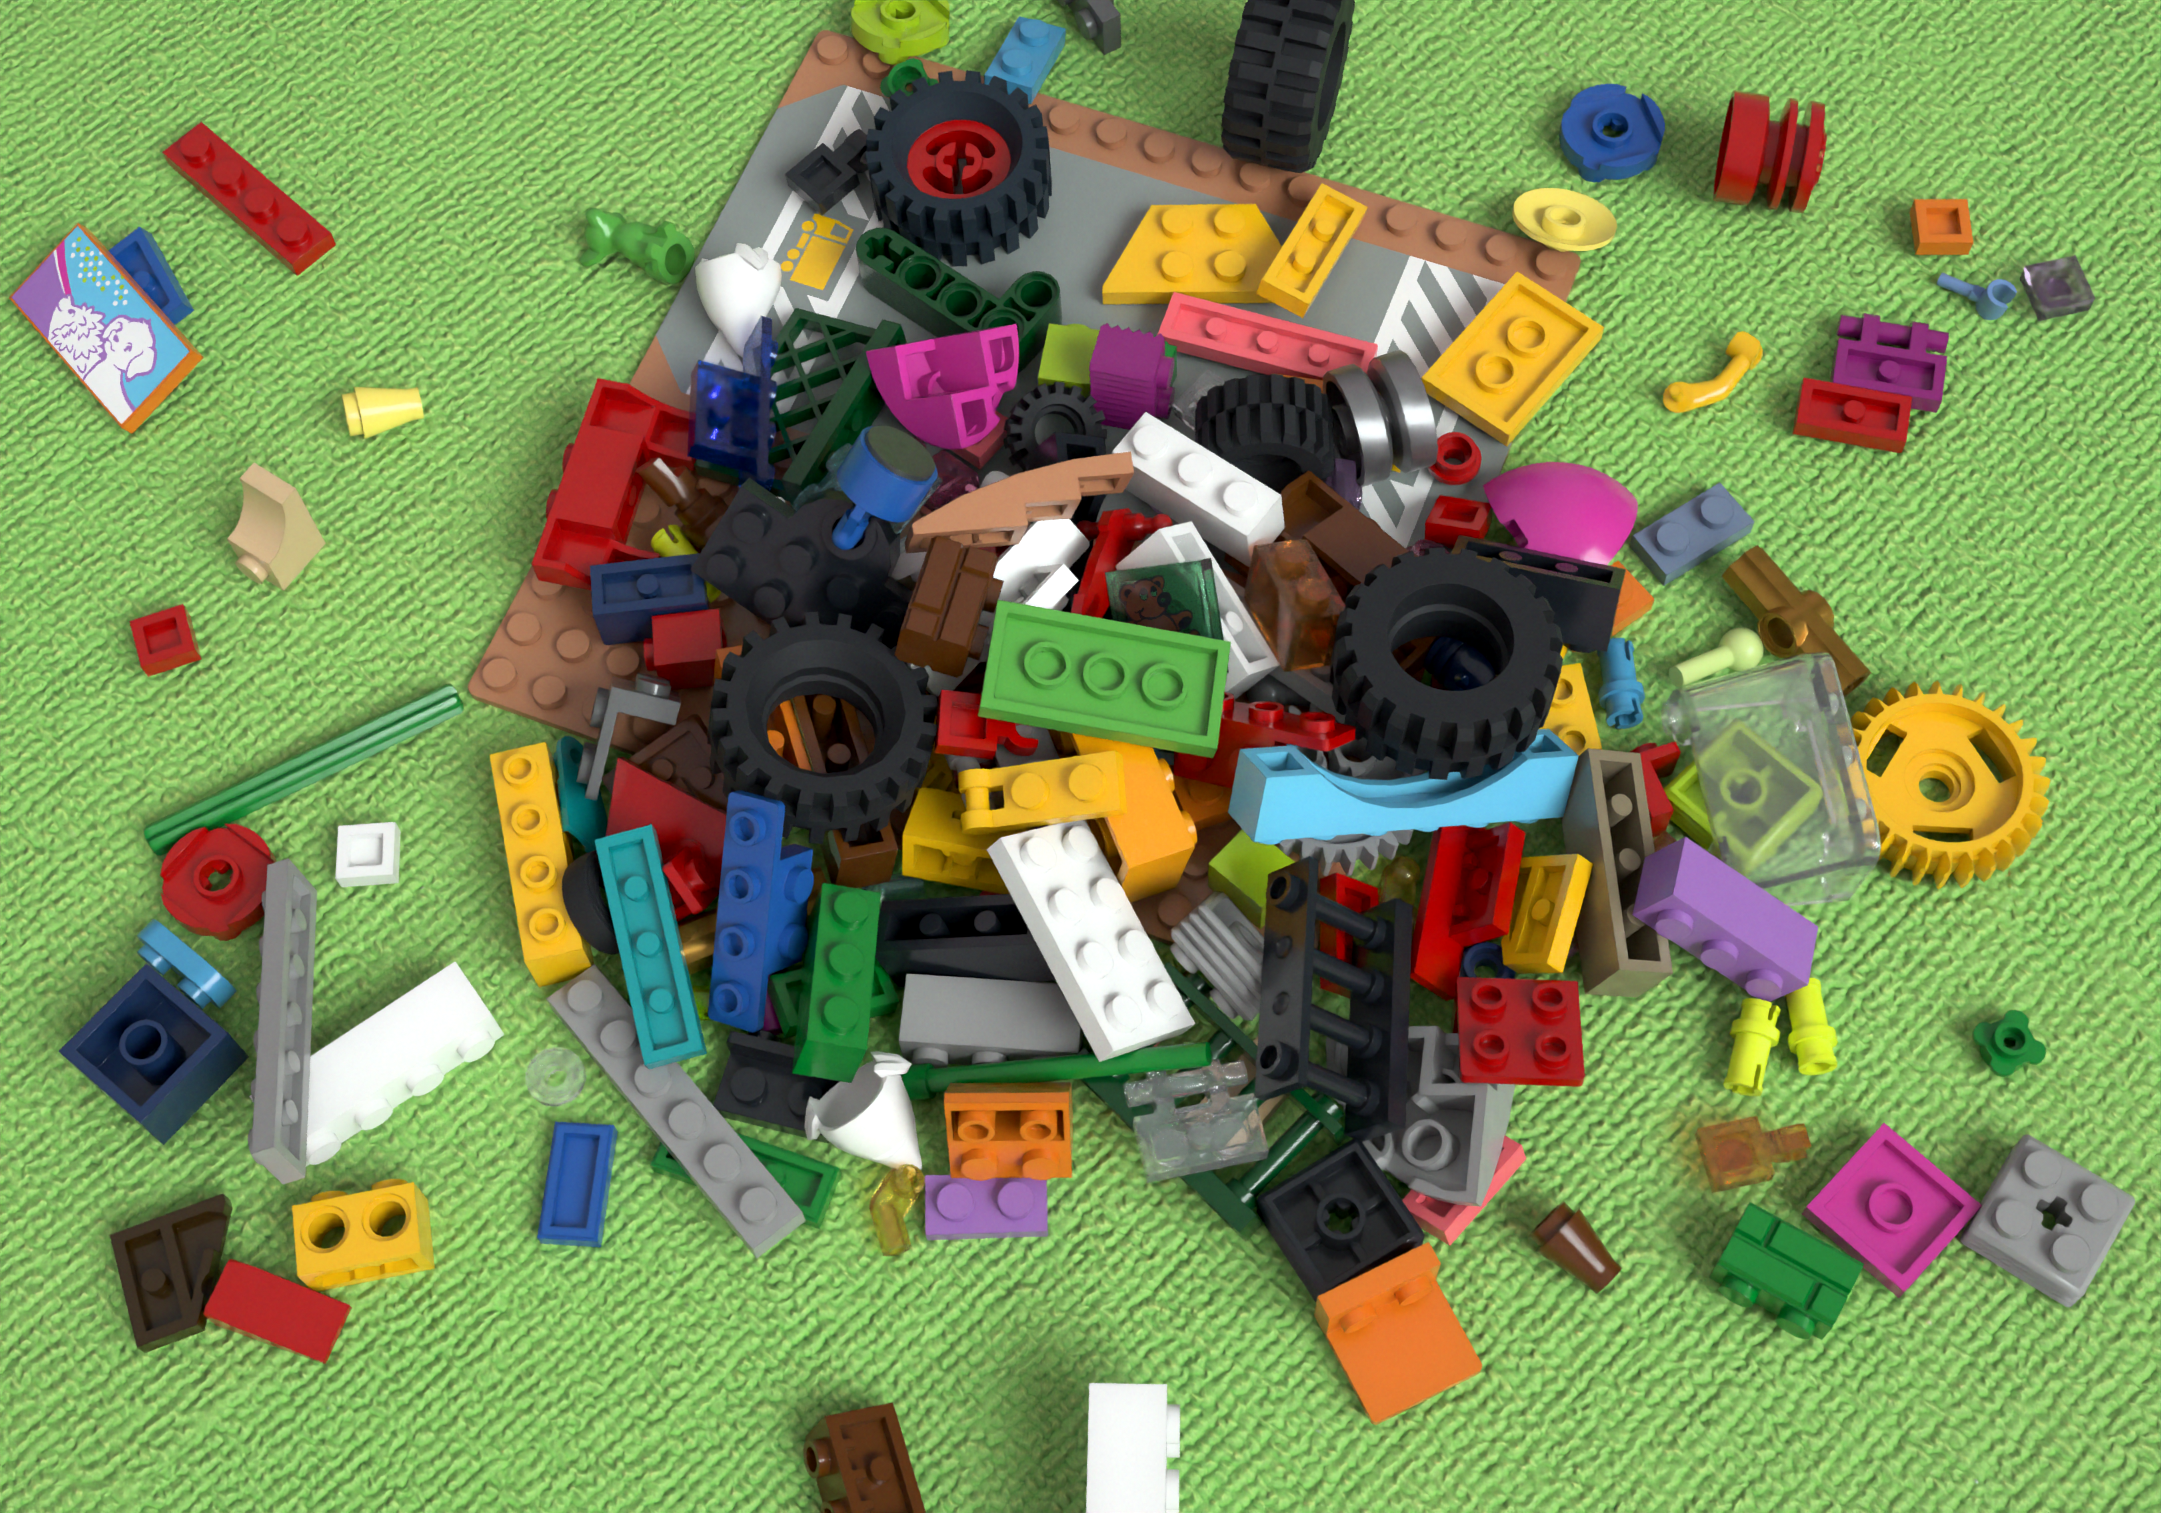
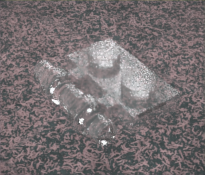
M1213 1059L1211 1066L1199 1067V1069L1167 1075L1166 1071L1148 1072L1144 1080L1123 1084L1128 1108L1151 1103L1155 1112L1134 1117L1133 1129L1147 1183L1267 1159L1269 1148L1254 1093L1230 1098L1227 1089L1248 1084L1247 1070L1243 1060L1221 1064L1219 1059ZM1204 1093L1208 1099L1206 1103L1177 1109L1174 1103L1175 1098Z

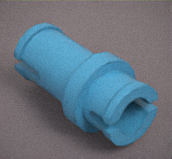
M1625 638L1610 639L1607 652L1597 650L1603 683L1598 692L1599 703L1602 708L1606 709V723L1610 727L1615 724L1616 729L1631 728L1643 721V712L1640 705L1645 699L1644 687L1636 678L1633 643L1630 640L1625 642Z

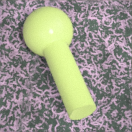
M1743 627L1731 629L1723 635L1717 648L1670 667L1669 678L1674 686L1680 688L1727 667L1735 671L1751 670L1759 664L1763 657V643L1759 635L1751 629Z

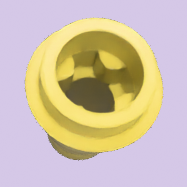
M354 387V392L341 394L350 436L363 434L364 439H367L410 421L424 419L418 387L409 389Z

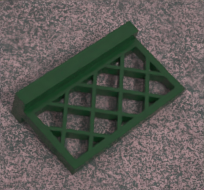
M795 308L694 463L697 474L741 487L751 478L776 497H782L784 500L789 501L792 508L796 511L812 495L833 487L837 482V470L862 430L873 424L885 404L873 379L866 351L907 343L901 324L882 319L877 329ZM803 328L820 332L824 335V339L797 349L793 345ZM856 342L866 345L860 355L844 361H840L836 351ZM831 353L835 364L805 375L801 363ZM796 366L799 378L772 388L769 387L768 382L774 373ZM841 378L843 383L836 394L817 401L815 400L811 389ZM806 391L810 401L809 404L783 414L779 413L776 402ZM771 405L775 417L746 428L744 427L743 421L749 412ZM816 417L818 422L810 434L790 441L786 428ZM781 431L784 444L754 454L750 442ZM745 445L749 457L728 465L717 462L723 452ZM791 457L792 463L781 480L762 475L761 468Z

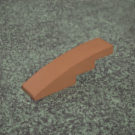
M1131 451L1056 463L1012 475L962 495L911 524L905 540L906 554L927 552L931 538L935 536L962 543L964 548L969 546L981 548L1019 545L1028 527V522L1071 519L1081 501V496L1123 493L1134 474Z

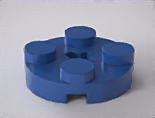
M1601 84L1579 92L1571 100V106L1563 114L1559 131V142L1564 155L1571 164L1578 168V173L1583 179L1593 183L1601 182L1604 179H1625L1649 170L1656 164L1665 132V122L1662 112L1651 98L1643 93L1641 99L1625 93L1626 86ZM1604 126H1611L1613 131L1624 132L1620 137L1616 138L1602 134Z

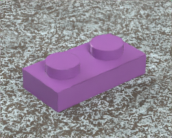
M925 1175L927 1240L1047 1237V1180L991 1178L984 1181H976L969 1178H951V1175Z

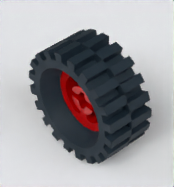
M966 70L965 81H953L952 71L939 72V83L929 86L925 77L912 81L913 94L907 96L899 89L889 98L892 112L880 107L874 116L876 130L868 129L866 137L868 152L865 153L878 221L883 220L884 228L893 230L916 246L924 248V251L940 261L943 254L952 255L953 267L967 266V255L979 254L981 264L995 261L994 249L1000 246L1004 248L1007 254L1020 248L1018 234L1021 232L1030 239L1037 232V216L1046 218L1049 210V196H1052L1049 137L1047 126H1043L1042 113L1036 104L1031 107L1028 106V95L1017 87L1008 95L1006 80L997 76H993L989 85L981 83L980 72ZM966 158L967 166H964L962 173L963 194H956L955 186L958 185L960 176L958 159Z

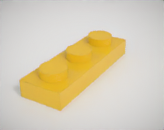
M1322 183L1263 276L1256 294L1303 318L1360 225L1368 207Z

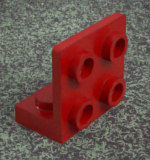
M1457 977L1451 1028L1452 1033H1458L1459 1075L1462 1082L1572 1087L1583 1085L1585 1070L1578 981Z

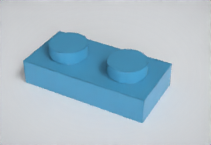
M1019 16L986 71L984 84L989 85L993 76L1006 80L1008 95L1018 87L1028 95V103L1032 104L1065 46L1066 29L1046 24L1041 20Z

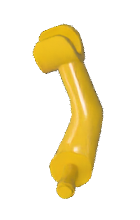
M1745 331L1737 332L1726 349L1725 354L1732 359L1718 376L1708 381L1671 383L1663 393L1664 406L1674 413H1682L1711 405L1727 398L1748 369H1754L1761 361L1763 349L1760 341Z

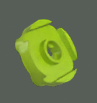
M854 0L853 9L851 8V32L862 46L877 52L882 62L897 65L905 62L908 57L923 55L948 44L949 3L947 0Z

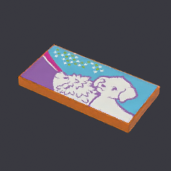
M80 223L73 227L9 297L118 425L132 434L204 358L98 238Z

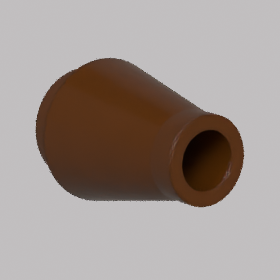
M1564 1201L1556 1206L1529 1234V1237L1539 1245L1536 1250L1537 1253L1586 1284L1595 1294L1604 1289L1622 1269L1612 1258L1580 1208L1573 1211Z

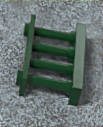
M1168 962L1164 967L1180 993L1188 1011L1193 1007L1217 1030L1206 1041L1209 1042L1211 1047V1066L1179 1069L1153 1097L1147 1093L1140 1101L1124 1087L1131 1079L1128 1074L1082 1078L1080 1080L1246 1242L1263 1225L1252 1211L1257 1206L1256 1197L1320 1130H1323L1339 1146L1347 1137L1344 1135L1343 1126L1338 1122L1344 1116V1113L1328 1096L1318 1091H1315L1312 1096L1303 1088L1286 1093L1285 1095L1304 1113L1239 1180L1232 1177L1224 1184L1209 1169L1216 1161L1212 1155L1265 1102L1255 1098L1256 1076L1196 1138L1189 1135L1181 1142L1166 1126L1173 1120L1169 1114L1234 1047L1256 1067L1258 1046L1209 1000L1211 997L1210 991L1213 989L1196 972L1192 974L1186 970L1181 974ZM1155 1044L1143 1048L1153 1047ZM1083 1048L1078 1054H1087L1089 1052Z

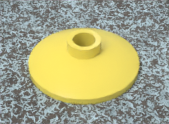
M1539 188L1530 190L1516 199L1512 211L1516 225L1526 235L1543 243L1549 249H1555L1560 252L1589 251L1604 247L1612 241L1617 229L1616 219L1607 207L1587 195L1567 189Z

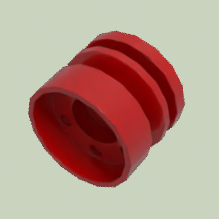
M1733 90L1727 108L1718 152L1713 200L1748 206L1755 193L1757 184L1762 183L1767 184L1766 198L1769 209L1777 210L1784 188L1790 187L1789 211L1804 213L1810 195L1819 181L1827 141L1824 124L1825 104L1823 102L1810 101L1807 105L1802 124H1798V100L1788 98L1779 121L1770 120V101L1768 95Z

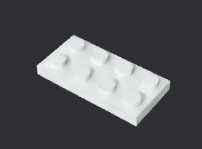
M1085 820L1054 824L1001 837L987 849L1099 1062L1179 1036L1195 1025L1180 993L1176 989L1152 941L1144 930Z

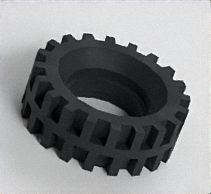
M804 612L802 626L793 628L789 627L784 617L772 620L769 637L763 640L754 630L743 637L741 655L738 656L729 652L723 661L721 679H715L707 734V744L711 745L709 763L712 773H723L722 792L727 799L731 792L742 790L782 801L785 805L782 837L787 839L792 827L809 830V843L823 844L825 831L840 830L844 842L857 840L860 825L869 822L875 831L878 832L888 826L890 814L894 808L902 813L906 811L911 805L915 788H921L926 776L938 727L937 724H934L938 708L936 694L926 695L929 675L923 667L910 670L907 666L908 663L900 661L894 656L897 645L890 649L882 643L883 628L872 623L866 634L851 629L852 616L839 613L837 625H826L819 623L818 612ZM823 694L843 699L862 711L871 723L875 736L874 749L863 763L847 771L822 774L798 768L779 756L770 744L766 728L770 714L779 704L796 696Z

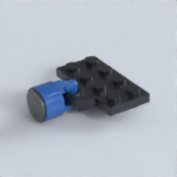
M880 425L870 426L862 430L838 468L837 481L843 491H835L833 486L812 495L797 511L749 478L740 487L692 566L691 571L770 626L772 620L781 617L785 618L790 628L802 626L804 612H818L820 624L837 625L840 613L852 616L850 628L866 634L872 623L883 628L882 643L892 649L897 645L913 591L891 577L900 557V533L895 534L889 521L905 522L913 516L937 479L938 472L935 462L928 450L916 439L896 428Z

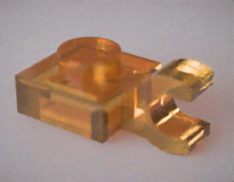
M1757 1116L1698 1128L1695 1134L1712 1193L1770 1181L1775 1174L1772 1162L1788 1163L1807 1157L1806 1150L1812 1147L1804 1123L1762 1133Z

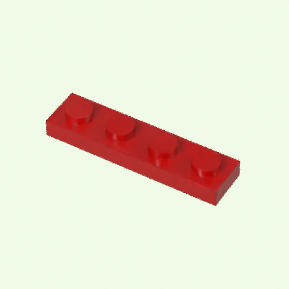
M202 122L162 152L167 163L296 276L300 275L336 245L330 231Z

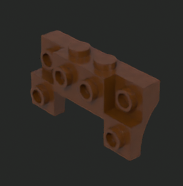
M1307 471L1285 486L1280 493L1285 528L1256 564L1250 568L1225 553L1224 560L1263 593L1295 571L1343 611L1347 596L1355 585L1364 584L1365 575L1380 564H1385L1388 568H1391L1393 557L1411 551L1404 548L1383 531L1376 521L1366 517L1311 471ZM1429 636L1411 640L1398 647L1392 654L1401 668L1412 677L1423 668L1426 655L1441 636Z

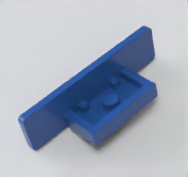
M737 790L731 792L728 796L708 1016L711 1020L749 1032H756L764 1026L769 974L801 962L802 955L807 946L808 931L805 925L808 897L814 885V875L811 871L813 849L794 843L781 848L785 805L782 801Z

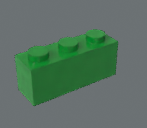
M822 883L808 917V942L804 953L793 1074L852 1083L868 1045L881 897L879 892Z

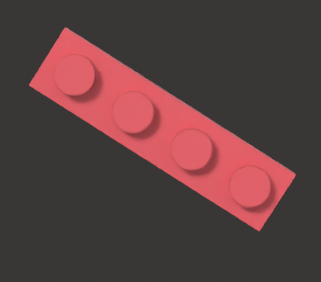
M1173 292L1158 334L1161 333L1168 344L1177 347V352L1265 375L1274 373L1323 380V376L1327 371L1350 364H1355L1367 374L1369 362L1374 357H1377L1378 344Z

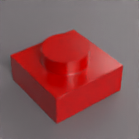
M1439 495L1425 521L1424 541L1441 543L1453 549L1459 535L1484 539L1492 523L1493 509L1490 503Z
M184 604L129 621L140 666L148 677L202 660L191 616Z

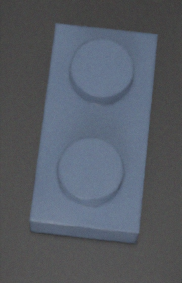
M1719 482L1634 534L1630 547L1659 582L1665 586L1751 533L1754 520Z

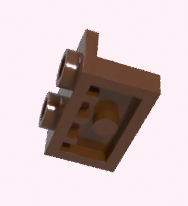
M893 1402L824 1416L806 1435L803 1449L804 1463L810 1477L817 1481L823 1502L821 1513H926Z

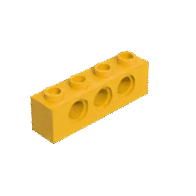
M546 742L489 754L524 962L538 987L573 980L594 965L591 945L580 935L572 923L562 894L563 875L566 868L575 860L571 833L562 829L557 786L559 772L555 766L554 758Z

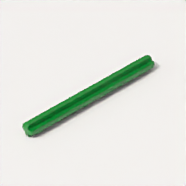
M452 684L440 686L146 825L143 829L146 841L157 856H162L168 853L182 837L191 831L206 827L208 831L236 821L461 714L464 711L463 703Z

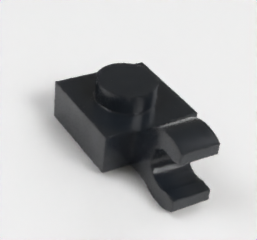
M858 129L851 133L834 151L824 143L820 144L785 173L788 186L821 216L824 215L860 185L857 173H863L868 170L865 153L868 152L866 144L867 135Z

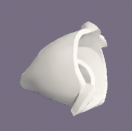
M737 243L734 253L711 260L702 258L695 267L696 284L701 302L712 323L724 335L739 356L745 359H752L758 353L759 331L765 324L766 316L780 291L781 265L769 259L768 252L760 247L752 249L746 244Z
M879 1051L870 1052L873 1061L858 1068L852 1083L840 1081L820 1100L809 1097L805 1115L807 1140L817 1139L821 1133L840 1150L886 1165L905 1176L913 1177L921 1171L922 1161L913 1108L901 1075L906 1074L912 1064L898 1054Z

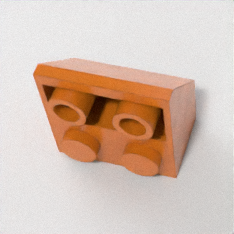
M1071 1082L950 1083L944 1093V1110L951 1178H969L976 1181H984L991 1178H1031L1034 1180L1072 1178L1073 1108Z

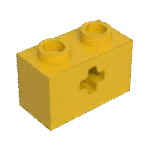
M927 787L919 788L902 834V875L993 893L1010 894L987 849L1001 837L1029 831L1032 828L982 835L963 834L960 814L966 812V808L961 798L962 794Z

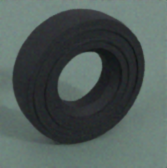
M597 850L591 851L574 860L566 868L562 879L564 904L575 928L592 947L606 954H619L611 913L600 893L599 886L604 890L605 886Z

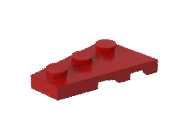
M618 757L606 836L652 824L657 832L663 860L687 845L695 857L702 858L708 864L715 877V887L719 891L727 812L687 793V790L674 783L664 781L642 769V766L629 759Z

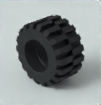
M1279 374L1247 375V377L1240 379L1234 378L1225 381L1224 385L1214 386L1207 391L1206 396H1202L1197 402V409H1195V442L1279 494L1285 486L1307 471H1311L1326 483L1327 477L1332 476L1335 464L1331 401L1327 394L1321 393V388L1315 384H1305V380L1297 377L1288 378Z

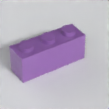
M1683 837L1645 857L1633 916L1656 930L1662 937L1671 940L1700 959L1706 966L1715 969L1745 989L1748 994L1755 998L1771 1002L1808 985L1818 932L1817 925L1687 837Z

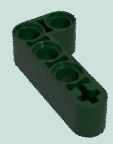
M874 228L862 234L857 241L856 254L864 288L870 294L937 338L1017 324L1019 339L1018 373L1025 369L1044 348L1049 323L1062 325L1060 287L1057 280L1050 274L1041 271L1026 273L1018 278L1000 298H997L893 230ZM922 287L927 288V289H923V290H916V289H919V288H922ZM1034 305H1044L1041 307H1031ZM960 314H970L964 317L957 316Z

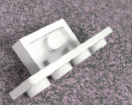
M1070 519L1034 521L1026 529L1019 545H1010L999 557L994 573V578L1004 580L999 600L1061 611L1066 606L1069 599L1065 594L1079 581L1069 568L1089 547L1087 538ZM982 612L979 624L989 627L980 660L968 657L962 676L955 678L932 671L930 666L926 665L924 667L929 675L926 690L931 695L936 694L937 700L941 689L953 691L980 662H987L995 612L994 614ZM910 663L907 665L910 670L919 667Z

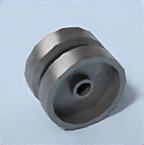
M1397 350L1374 357L1369 362L1367 374L1355 364L1343 366L1325 373L1322 389L1323 394H1327L1331 401L1334 444L1342 465L1353 484L1361 488L1386 480L1390 477L1392 463L1405 474L1430 467L1436 463L1438 445L1432 409L1416 366L1407 353Z

